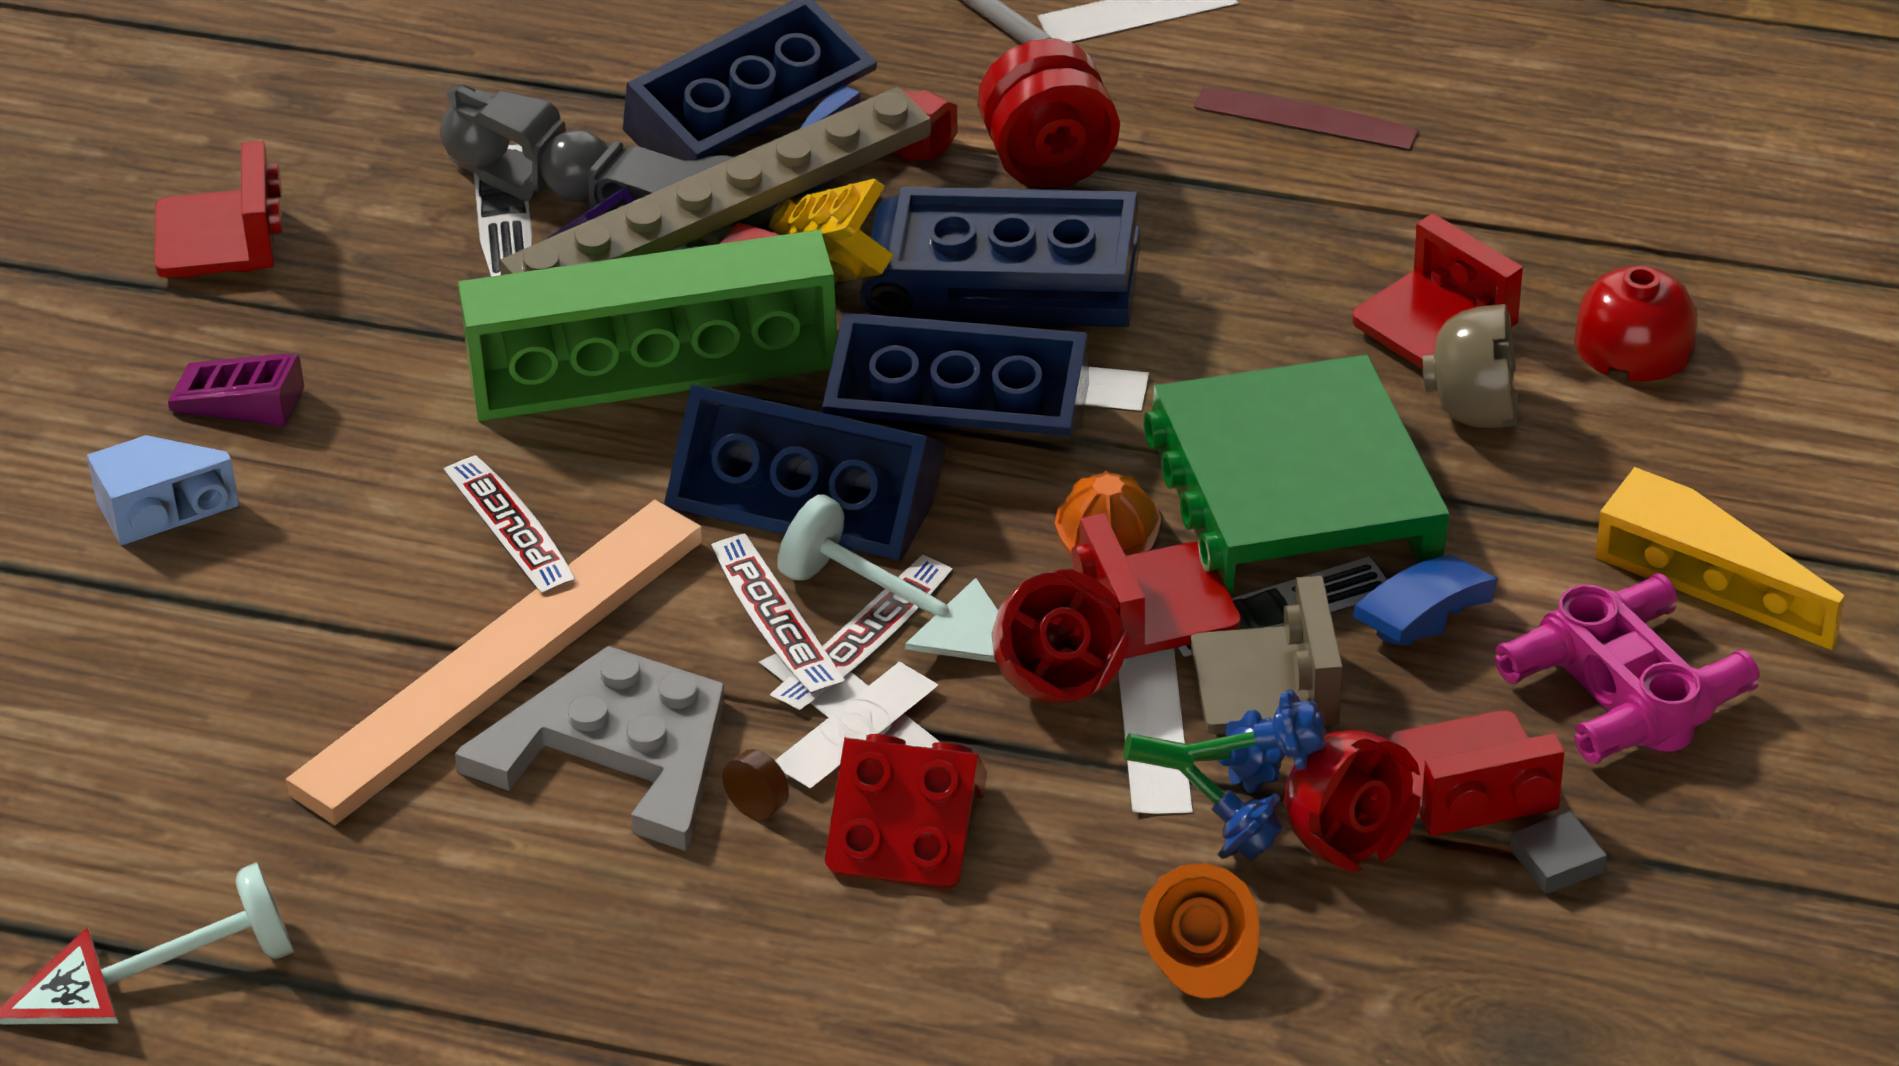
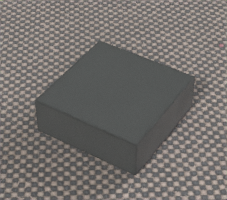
M1572 811L1511 833L1510 850L1545 894L1605 872L1607 855Z

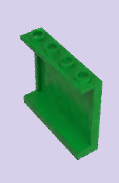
M1367 354L1154 385L1152 411L1144 414V432L1147 444L1150 449L1157 448L1160 453L1165 484L1168 489L1175 488L1179 495L1182 521L1187 530L1194 529L1197 535L1199 555L1204 570L1206 572L1218 570L1230 595L1233 594L1236 564L1402 538H1406L1418 563L1444 555L1450 513Z

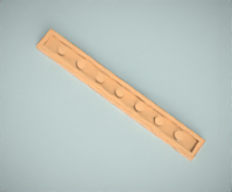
M653 500L568 565L575 580L563 583L543 593L538 588L287 777L288 795L334 826L700 545L702 543L701 526L657 500Z

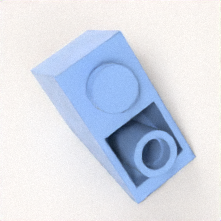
M145 435L87 455L96 502L120 546L239 506L232 462L226 451Z

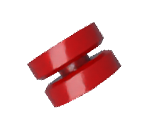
M1053 38L1031 40L1009 49L990 65L979 85L977 107L984 125L993 141L1004 170L1021 184L1039 189L1066 187L1088 178L1107 162L1118 143L1121 122L1115 105L1106 87L1103 85L1093 59L1077 44Z

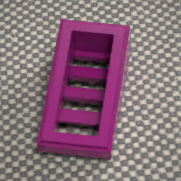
M274 354L188 363L168 400L169 411L285 426L305 388L300 356ZM198 384L205 385L203 389L195 390Z

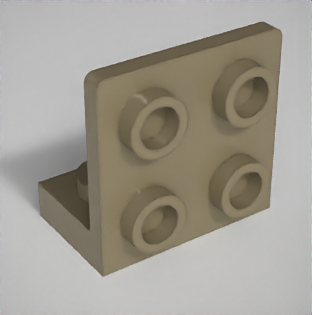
M1322 576L1296 578L1295 605L1284 606V626L1202 632L1191 635L1192 657L1205 728L1208 733H1226L1227 724L1230 721L1241 720L1248 710H1257L1261 714L1262 719H1273L1279 707L1281 693L1291 689L1294 690L1300 701H1314L1318 705L1319 712L1324 719V726L1339 725L1342 663Z

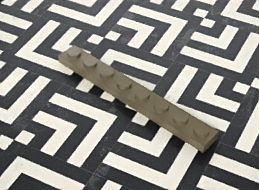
M895 87L500 259L501 275L671 251L929 137L931 118L899 87Z

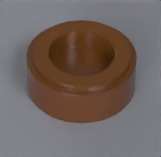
M749 749L728 762L723 769L722 780L725 791L734 806L747 817L754 820L767 819L787 803L789 787L786 776L778 763L769 755L759 750Z

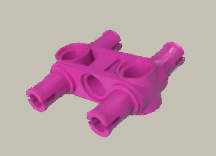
M1656 573L1649 579L1618 592L1606 590L1595 585L1571 587L1563 592L1559 599L1558 609L1545 615L1538 628L1510 642H1503L1495 649V652L1498 654L1495 656L1496 667L1503 679L1509 684L1515 685L1528 676L1557 665L1570 673L1608 711L1588 722L1579 723L1575 728L1578 734L1574 735V740L1580 755L1588 763L1594 765L1601 762L1604 758L1636 744L1658 751L1683 749L1691 743L1695 735L1696 726L1710 720L1717 706L1745 692L1755 690L1759 684L1756 680L1760 679L1759 669L1755 660L1744 650H1737L1730 656L1700 669L1692 668L1645 624L1664 614L1673 613L1676 609L1674 602H1677L1676 590L1670 580L1660 573Z

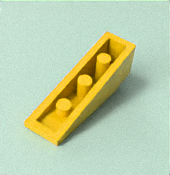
M1634 467L1600 511L1596 559L1647 579L1656 573L1663 574L1678 591L1827 649L1833 650L1837 644L1845 595L1694 489Z

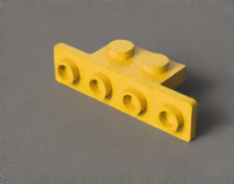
M876 179L807 194L806 196L795 198L793 201L787 199L777 209L769 223V228L773 230V233L780 235L821 230L834 273V284L837 281L844 282L881 275L894 255L859 230L885 187Z

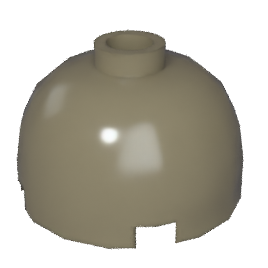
M1506 304L1480 306L1456 314L1448 319L1437 333L1434 354L1423 355V376L1426 392L1438 391L1443 410L1455 421L1472 428L1499 429L1518 427V392H1511V390H1514L1516 363L1509 312L1506 311Z

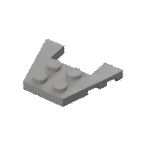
M607 646L461 746L455 753L457 773L510 791L544 746L654 782L631 813L632 832L687 851L692 843L694 835L693 822L696 809H700L704 793L703 780L707 763L711 762L725 705L724 683Z

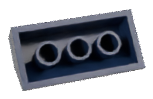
M792 0L627 82L623 131L639 147L683 161L701 159L835 91L842 84L846 86L875 71L877 61L815 0Z
M843 313L822 405L823 413L835 416L1071 436L1081 428L1089 385L1087 333Z
M691 384L664 505L671 509L785 534L798 511L816 495H826L838 502L844 512V528L838 543L840 546L902 561L933 504L947 443L925 435Z

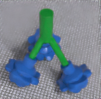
M1293 689L1281 693L1279 707L1273 719H1262L1261 714L1257 710H1248L1241 720L1230 721L1227 724V737L1185 744L1132 733L1127 735L1123 751L1124 760L1179 770L1214 803L1211 810L1225 822L1222 833L1225 843L1217 854L1221 859L1231 857L1239 852L1251 861L1258 856V853H1263L1264 850L1273 845L1277 834L1283 828L1274 813L1279 805L1280 797L1275 793L1271 797L1262 800H1249L1244 803L1230 789L1225 793L1220 790L1194 765V762L1218 760L1222 766H1228L1230 782L1235 785L1243 784L1248 793H1257L1264 783L1276 782L1278 780L1279 769L1285 755L1289 758L1294 757L1297 770L1305 769L1308 755L1325 747L1326 740L1323 737L1326 736V730L1318 705L1314 701H1300Z

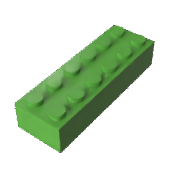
M821 230L458 281L469 375L478 421L689 391L691 384L710 388L831 370L837 343L834 273Z

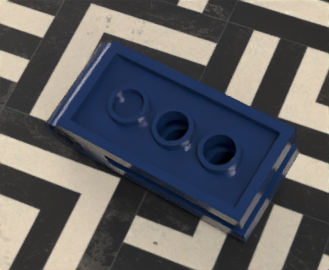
M900 187L899 196L883 200L876 208L870 237L894 255L881 275L864 277L862 279L859 294L860 303L869 314L963 323L1129 327L1141 244L1139 227H1136L1138 213L1137 192Z

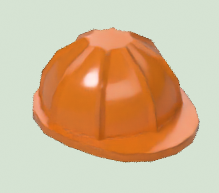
M1105 470L1102 474L1081 478L1073 485L1071 493L1057 509L1055 530L1060 542L1071 557L1072 547L1080 545V518L1105 513L1125 556L1153 550L1160 535L1162 517L1157 505L1132 476L1113 474Z
M1208 863L1181 865L1161 876L1146 894L1140 914L1142 941L1154 963L1171 983L1185 994L1201 999L1221 998L1241 988L1253 973L1258 956L1260 933L1257 903L1247 885L1228 869Z

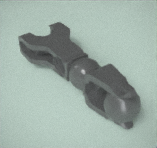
M462 84L453 85L447 90L446 95L451 105L446 109L439 128L440 138L449 158L458 166L476 173L482 182L523 201L531 200L537 192L543 191L547 186L551 192L564 201L583 203L589 201V209L624 187L627 188L634 200H638L734 158L730 156H709L692 161H683L643 147L630 146L625 148L618 141H614L608 148L606 142L590 131L572 129L566 131L565 122L560 121L558 109L551 102L502 90L491 94ZM510 141L518 143L522 148V152L508 149ZM778 203L737 222L746 225H758L768 218ZM730 224L671 251L708 246L704 241L710 245L720 244L733 227Z

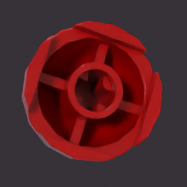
M1648 266L1617 268L1601 275L1583 295L1578 310L1574 344L1581 359L1597 372L1608 375L1609 367L1617 370L1628 371L1627 381L1646 382L1665 379L1682 371L1689 363L1690 353L1695 350L1698 327L1697 309L1686 287L1672 275Z
M1059 569L1054 572L1035 575L1019 584L997 612L991 633L994 659L1005 680L1023 696L1046 704L1077 702L1106 687L1123 665L1129 642L1127 629L1123 631L1122 620L1117 612L1121 607L1114 594L1092 576L1072 569Z
M1352 729L1326 734L1323 737L1326 740L1325 747L1308 755L1305 769L1297 770L1294 763L1286 781L1284 806L1293 833L1309 851L1335 866L1355 872L1364 870L1357 864L1375 852L1381 863L1396 852L1410 834L1419 813L1421 796L1412 792V772L1420 776L1418 763L1406 747L1371 732Z

